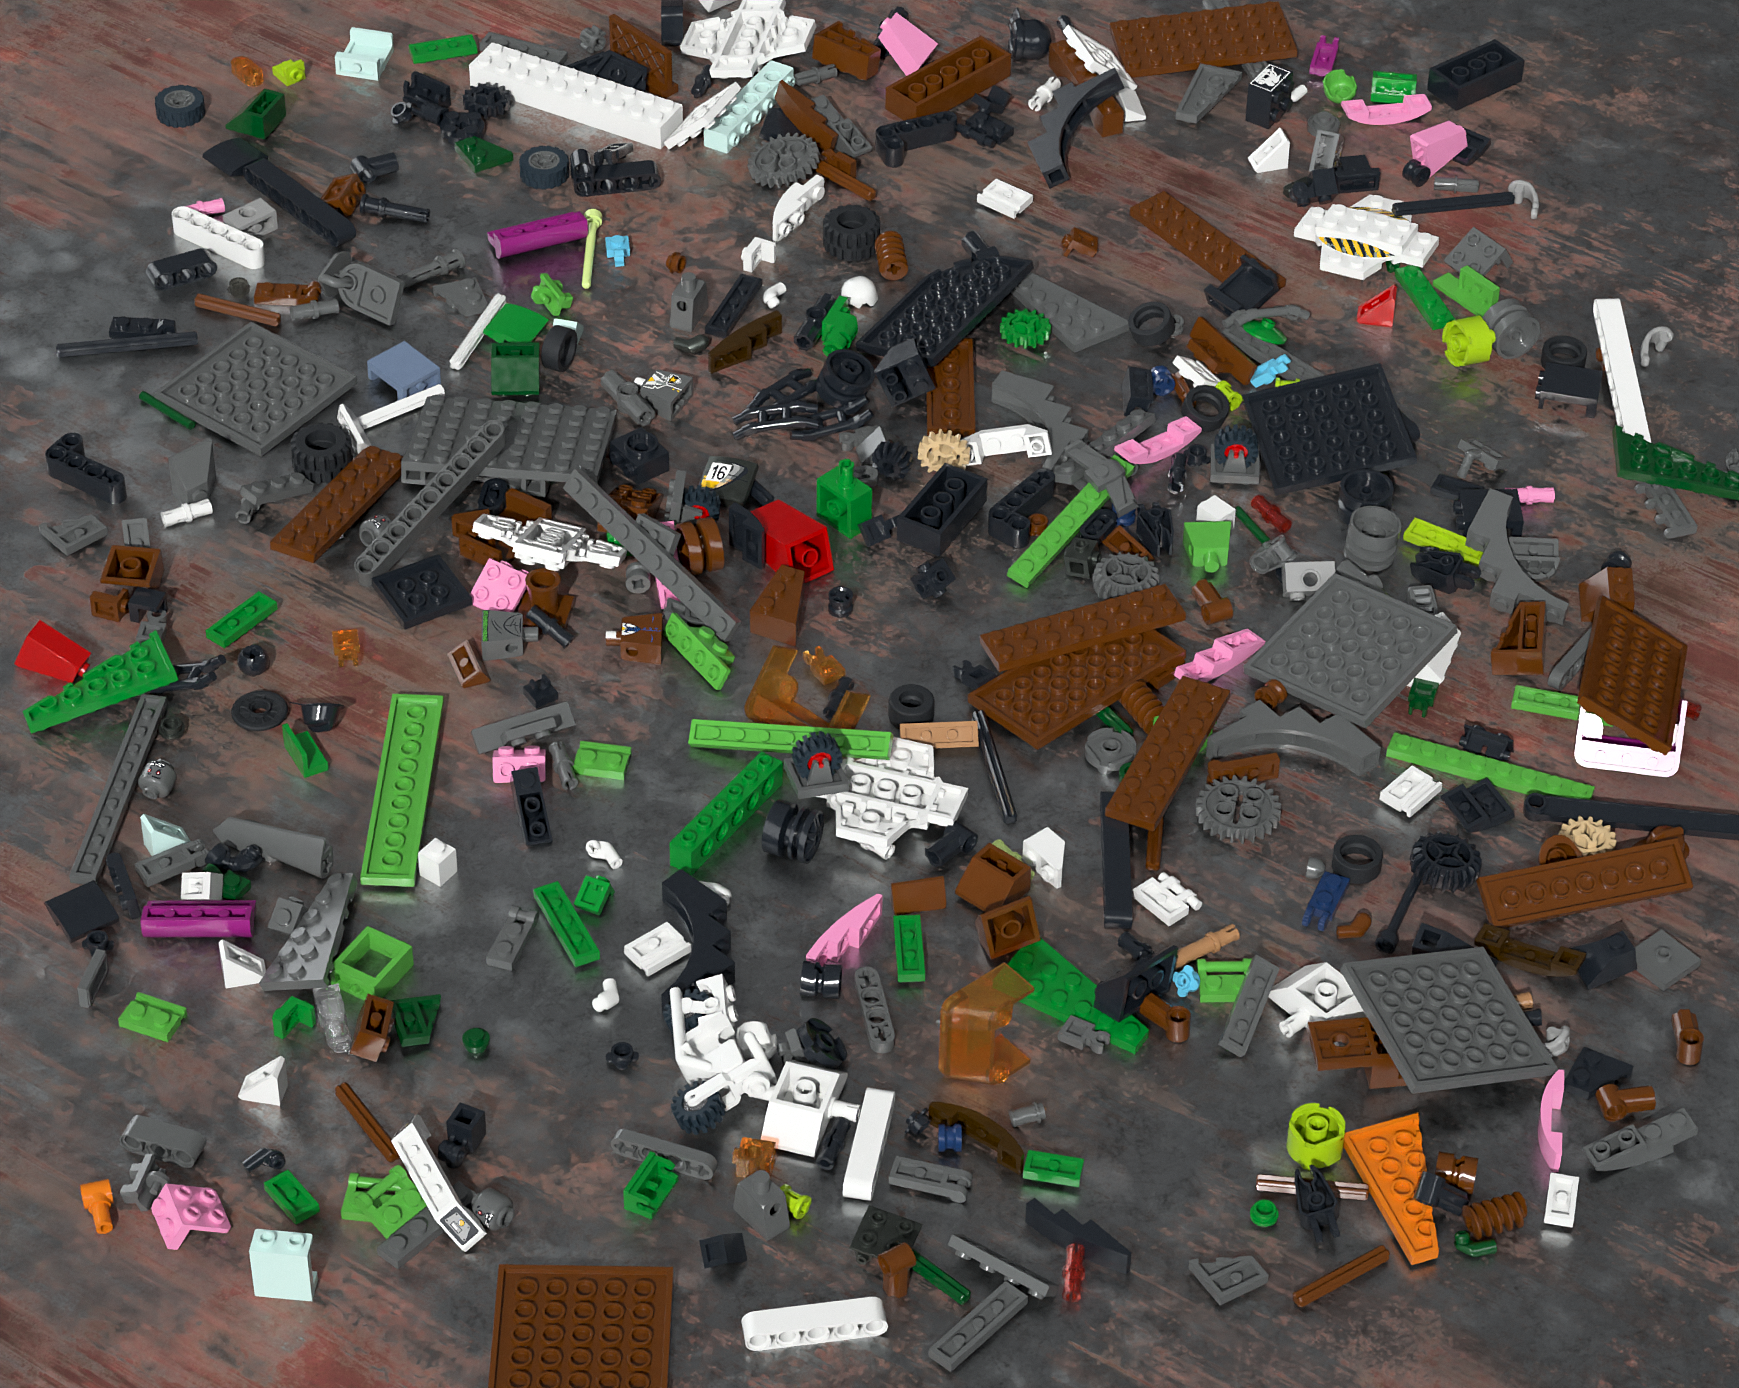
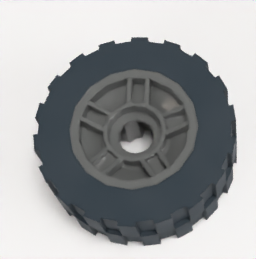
M173 85L169 88H164L155 97L157 119L160 120V123L173 128H184L200 122L205 114L202 92L189 85Z
M548 145L532 147L524 151V154L520 156V178L529 187L541 190L553 189L554 187L561 186L569 178L568 155L557 147Z

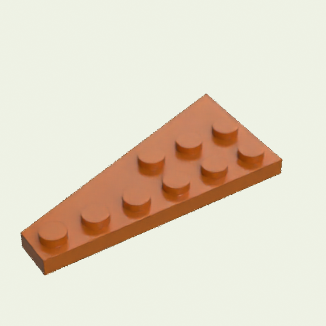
M1418 1113L1345 1132L1343 1147L1363 1182L1368 1184L1371 1196L1410 1264L1414 1265L1438 1258L1439 1248L1432 1216L1433 1208L1413 1199L1422 1171L1427 1172Z

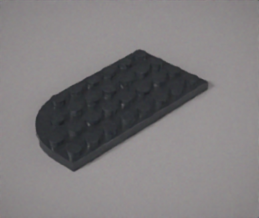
M986 256V260L971 262V259L968 258L954 262V267L944 271L940 269L933 271L919 281L855 343L857 351L885 357L891 347L914 338L926 365L935 367L1034 269L1033 261L1008 256Z

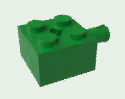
M842 459L839 461L838 466L817 478L816 516L849 539H852L861 533L858 524L872 519V488L854 477L853 461Z

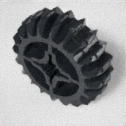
M1437 831L1435 835L1428 832L1426 836H1420L1419 840L1413 845L1409 858L1411 872L1416 874V878L1423 880V885H1431L1432 890L1439 888L1442 892L1450 890L1454 893L1456 889L1464 891L1466 887L1471 888L1472 884L1479 878L1482 867L1480 852L1476 850V845L1469 844L1468 839L1459 838V834L1456 836L1450 835L1449 831L1446 834Z

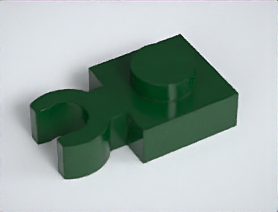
M1414 678L1408 697L1409 715H1412L1413 710L1419 709L1422 711L1423 718L1427 716L1428 706L1433 707L1439 683Z

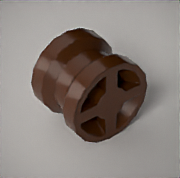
M1275 679L1267 681L1264 687H1260L1255 692V700H1261L1271 710L1276 708L1277 703H1282L1287 698V691L1284 685Z

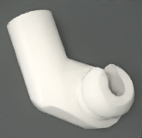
M590 840L586 844V851L591 857L607 860L613 869L619 868L622 865L623 860L610 843Z
M699 881L725 899L727 906L729 905V899L732 898L729 889L719 883Z
M606 979L603 982L604 992L600 993L598 998L593 999L592 1005L597 1012H602L604 1009L608 1010L618 1004L619 993L615 979Z

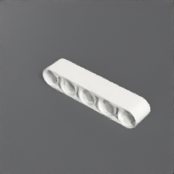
M180 206L173 209L172 221L175 235L247 268L258 269L265 265L264 244L260 239L189 207Z
M869 1087L866 1089L844 1178L843 1197L872 1201L893 1115L895 1091Z
M877 1297L753 1311L744 1315L741 1320L746 1347L753 1351L874 1337L883 1334L888 1328L883 1301Z

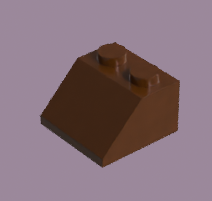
M112 545L100 578V583L159 588L164 573L161 549Z
M1606 567L1579 584L1581 622H1593L1596 603L1602 595L1633 613L1635 596L1632 568Z
M1030 896L981 914L975 920L979 942L990 959L997 958L1041 940Z

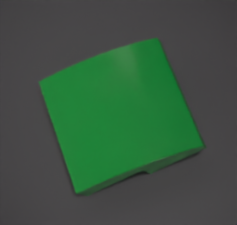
M1373 71L1371 101L1403 103L1405 95L1416 94L1417 74Z
M506 303L486 326L483 333L498 343H504L505 341L510 343H532L546 327L549 319L525 307Z

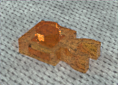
M357 629L332 631L334 655L338 656L339 667H344L345 660H352L353 666H358L357 653H360Z
M820 646L815 647V655H811L808 651L803 652V660L810 665V672L824 686L845 676V668L833 655L826 657Z

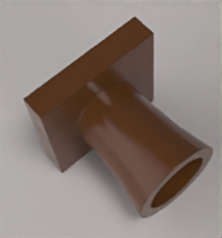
M538 568L527 574L525 583L528 590H525L518 613L523 615V627H538L526 618L529 610L536 604L548 616L559 620L558 624L564 629L567 628L575 604L574 596L558 594L561 579L556 571ZM538 627V634H543V630Z

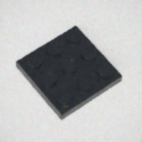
M439 554L371 578L372 587L404 630L472 605V597Z

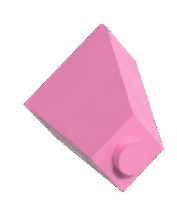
M897 12L891 19L887 17L880 26L883 30L878 38L906 76L920 69L938 45L937 42Z
M1451 121L1441 123L1410 136L1413 159L1421 162V166L1425 165L1430 168V177L1467 147L1466 131L1462 126L1456 125Z

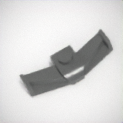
M1080 439L1065 447V456L1072 458L1087 469L1084 471V475L1098 493L1106 489L1118 518L1139 507L1125 477V469L1119 462L1105 458Z

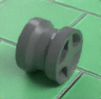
M640 562L629 564L626 568L627 589L633 593L646 592L650 588V571Z

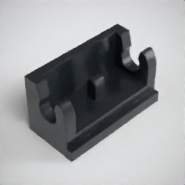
M417 71L411 73V85L408 81H404V102L411 103L413 106L421 109L423 104L416 102L414 99L416 95H419L442 107L449 108L451 106L450 85Z
M1128 366L1122 383L1124 416H1128L1136 407H1140L1144 412H1147L1149 405L1153 404L1151 370Z

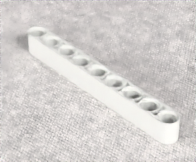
M1595 299L1593 305L1594 319L1617 425L1623 427L1622 432L1632 436L1635 433L1644 436V440L1651 443L1620 299Z

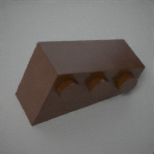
M837 21L814 35L812 58L824 65L834 64L835 68L840 72L852 74L860 80H867L878 73L881 49L865 38L860 40L855 36V31L852 29L847 31L843 28V23Z
M785 565L779 567L750 609V633L796 647L804 599V571Z
M1520 602L1508 622L1509 626L1505 633L1502 632L1497 647H1493L1491 651L1492 675H1544L1547 632L1546 602Z

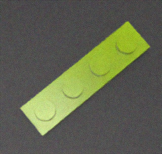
M1416 517L1403 535V540L1420 547L1440 548V551L1460 553L1463 557V562L1472 566L1479 567V561L1484 553L1465 546L1466 537Z

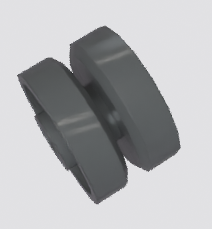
M1508 298L1497 302L1488 309L1482 318L1487 323L1489 329H1492L1495 333L1496 340L1492 343V349L1503 359H1514L1522 356L1535 345L1540 336L1541 327L1539 321L1517 299Z

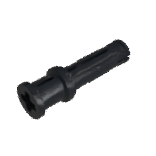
M363 194L361 198V214H376L380 218L388 215L426 224L429 221L427 217L430 218V209L392 203L387 198H372L368 194Z

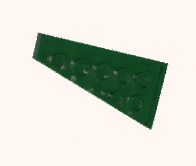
M1614 426L1612 434L1617 477L1646 482L1652 485L1667 486L1673 489L1693 491L1699 494L1714 495L1720 498L1739 500V473L1732 470L1727 473L1715 468L1716 464L1707 461L1706 464L1695 461L1694 455L1661 442L1656 444L1647 442L1641 434L1635 433L1632 436L1622 432L1623 427Z

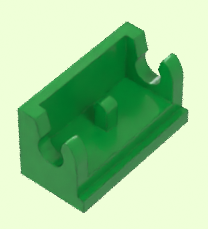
M650 1151L623 1190L624 1209L652 1220L679 1181L677 1174L667 1171L664 1167L673 1170L676 1165L670 1160L659 1157Z

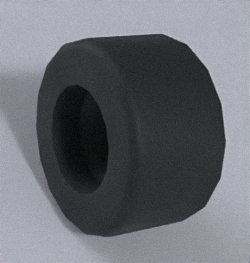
M907 684L896 688L890 694L888 717L895 728L900 730L899 724L933 722L935 700L933 694L927 688L921 685Z

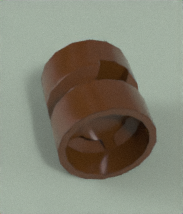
M1439 1151L1435 1175L1446 1179L1447 1184L1468 1194H1473L1478 1158L1463 1155L1460 1159H1457L1453 1153Z

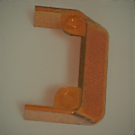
M773 645L744 706L746 716L753 722L761 724L855 730L871 695L846 690L831 722L828 723L794 701L798 693V682L787 673L798 650Z
M1005 962L950 995L941 1007L939 1071L948 1079L996 1085L1003 1083L1009 1076L1030 1064V1059L1002 1034L995 1038V1030L1006 1026L1011 1021L1013 1004L1034 992V987Z

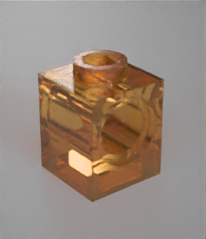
M742 1137L740 1147L734 1148L732 1164L736 1165V1176L747 1178L756 1171L763 1170L769 1173L771 1179L776 1162V1142Z

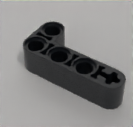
M661 0V39L663 46H680L683 41V0Z
M943 111L882 125L876 129L875 150L886 166L891 168L900 167L904 163V151L955 139L957 136V115L951 111Z
M585 149L575 150L570 156L571 179L574 191L580 197L653 190L661 184L658 166L652 160L593 166L590 153Z
M74 432L63 435L45 451L49 476L111 504H119L126 500L127 493L124 475L85 457L83 438L79 433Z
M1045 468L1034 471L991 507L988 514L989 535L1013 548L1021 549L1028 546L1030 535V521L1028 518L1054 496V472Z

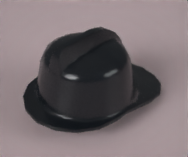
M289 702L301 706L304 724L312 732L317 733L330 731L338 722L340 710L345 708L344 705L334 703L300 704Z

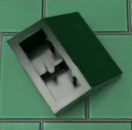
M263 89L239 109L225 125L226 129L266 139L286 117L285 95L273 90Z
M539 342L492 343L491 394L502 396L539 395Z

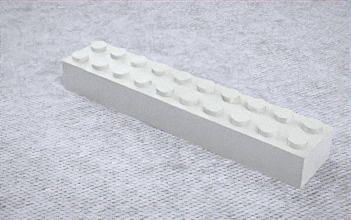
M491 43L469 64L470 86L477 87L478 83L486 84V82H489L490 85L498 83V87L505 86V90L510 91L511 100L658 149H662L665 146L663 142L683 122L682 104L500 44Z

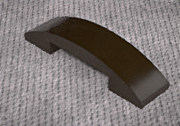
M1484 923L1474 940V944L1477 947H1484L1487 954L1512 967L1539 975L1557 977L1577 975L1586 959V953L1560 946L1558 952L1510 939L1509 930Z
M933 1101L929 1104L928 1117L931 1119L930 1125L938 1129V1124H945L946 1126L961 1124L963 1133L997 1152V1163L1018 1175L1023 1173L1024 1152L1021 1146L997 1122L963 1106Z

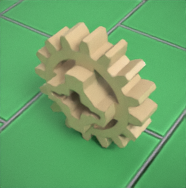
M939 429L938 434L931 431L929 437L923 436L922 442L919 443L917 458L922 460V467L928 466L927 472L929 473L933 470L937 472L944 463L965 470L966 464H969L971 448L967 447V440L960 441V434L952 436L951 430L944 434L942 429Z
M1579 816L1577 822L1569 819L1568 825L1562 824L1559 835L1569 837L1583 856L1615 851L1616 834L1615 832H1610V825L1603 827L1602 820L1593 822V818L1589 817L1588 821Z

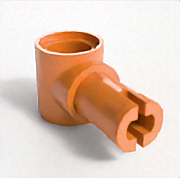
M109 1179L81 1184L80 1190L84 1209H88L89 1213L93 1215L97 1233H109L113 1229L109 1211L111 1204H113Z

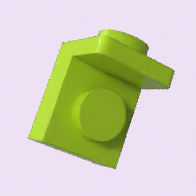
M290 59L272 67L273 75L286 86L306 79L304 61L301 59L295 62Z

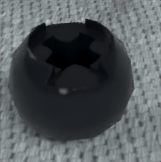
M255 644L243 648L237 657L240 671L251 677L264 673L270 662L267 651Z

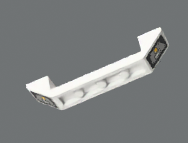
M417 1114L395 1133L391 1142L436 1222L466 1252L487 1233L474 1213L464 1207L426 1141L431 1134L421 1116Z

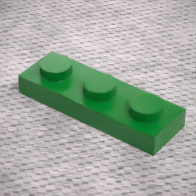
M472 34L408 45L413 64H423L429 61L477 54V45Z
M258 591L206 629V638L225 649L278 609L277 602Z
M920 915L893 916L898 982L925 981Z

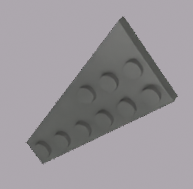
M1032 272L1010 292L1030 312L1036 310L1037 315L1043 313L1044 318H1049L1051 332L1074 353L1130 331L1128 320Z
M336 873L328 878L327 883L316 896L315 901L303 915L302 920L291 933V936L283 948L280 949L277 957L270 967L267 968L266 973L260 980L259 984L263 991L328 988L330 981L327 976L328 973L333 971L334 964L332 959L338 954L345 929L343 920L348 918L349 911L347 906L348 903L353 901L358 883L354 873Z

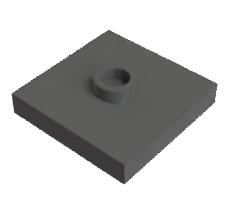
M1662 929L1634 947L1637 961L1636 971L1662 991L1701 965L1702 959Z

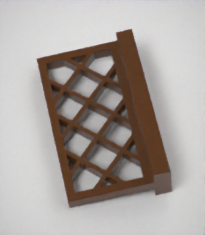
M615 14L610 15V50L647 67L646 90L651 94L666 99L677 93L678 84L672 81V51ZM652 55H653L654 59L656 60V62H657V64H658L659 67H657L655 61H654L653 58H652Z

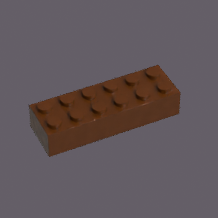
M979 36L887 86L885 109L903 121L948 111L972 98L975 93L979 94L1011 75V54L986 38Z

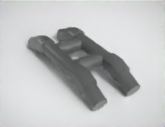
M1292 304L1274 306L1273 308L1242 309L1232 313L1222 321V324L1225 328H1229L1234 324L1236 327H1240L1253 319L1277 316L1296 321L1297 318L1308 320L1310 312Z

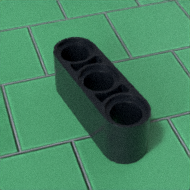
M199 248L151 262L146 268V273L157 290L163 291L212 277L217 271V264L208 250Z

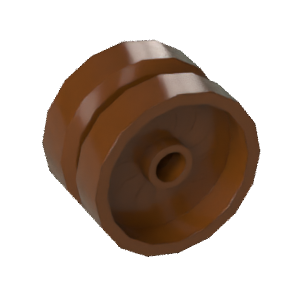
M712 517L698 519L696 526L690 521L676 524L675 531L681 534L677 544V552L683 567L693 576L702 574L704 567L708 572L723 569V544L718 526Z

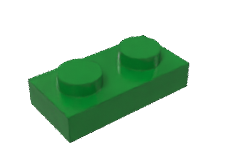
M1028 1150L1023 1178L1079 1187L1084 1159Z
M289 1170L264 1182L265 1191L295 1225L320 1212L319 1203Z

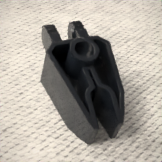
M1153 502L1151 509L1146 510L1144 504H1138L1136 534L1147 551L1158 557L1160 556V547H1162L1169 555H1172L1174 528L1171 510L1165 507L1161 508L1159 502Z
M1427 550L1415 554L1416 562L1410 563L1411 574L1423 585H1431L1432 588L1446 594L1454 593L1458 588L1472 590L1475 586L1473 579H1478L1481 575V570L1477 566L1464 563L1461 554L1455 552Z
M1311 1164L1309 1165L1313 1180L1311 1181V1186L1309 1182H1305L1302 1179L1299 1169H1295L1294 1182L1301 1226L1308 1230L1311 1229L1316 1243L1323 1242L1320 1226L1329 1224V1230L1333 1238L1340 1237L1336 1223L1340 1213L1338 1201L1323 1174Z

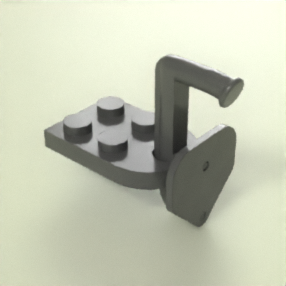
M347 251L335 253L318 277L324 295L331 297L340 294L342 300L349 307L389 326L394 325L405 281L367 263L356 260Z

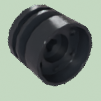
M777 799L768 813L763 828V852L777 856H783L787 852L790 860L796 861L798 859L800 863L809 864L815 856L822 838L824 828L823 811L815 809L811 811V808L805 806L799 811L797 804Z

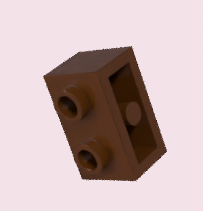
M367 994L357 1018L350 1054L376 1062L380 1052H386L390 1041L387 1033H390L394 1018L391 1017L393 1001Z

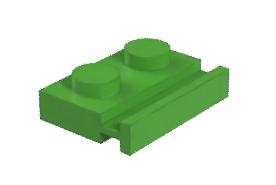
M580 741V747L574 760L573 771L578 775L624 780L629 759L632 755L631 747Z
M137 992L135 1000L129 1003L118 1018L119 1026L169 1042L181 1025L183 1017L186 1018L187 1009L186 1007Z

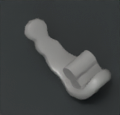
M1524 180L1511 182L1507 189L1515 195L1514 203L1521 204L1523 198H1528L1532 203L1531 219H1537L1539 199L1535 188L1531 183Z
M1659 326L1648 332L1641 345L1640 357L1643 367L1649 365V343H1655L1657 351H1664L1667 343L1674 338L1672 330L1668 327Z
M1567 1025L1562 1026L1561 1029L1555 1027L1547 1028L1546 1043H1543L1551 1058L1565 1053L1569 1048L1570 1028Z

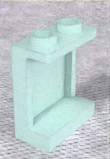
M352 27L350 29V42L344 52L337 51L335 55L336 74L378 81L394 52L393 34Z
M255 1229L249 1250L255 1296L313 1301L318 1274L317 1271H312L310 1249L313 1242L312 1234Z

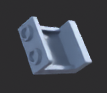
M405 341L367 360L368 378L373 381L380 377L397 390L398 400L435 385H441L440 367Z

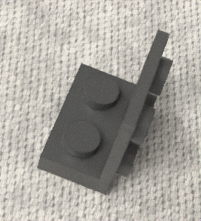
M1473 227L1448 254L1444 262L1458 273H1460L1461 268L1468 265L1482 276H1485L1494 265L1498 266L1501 264L1508 269L1513 260L1504 247Z

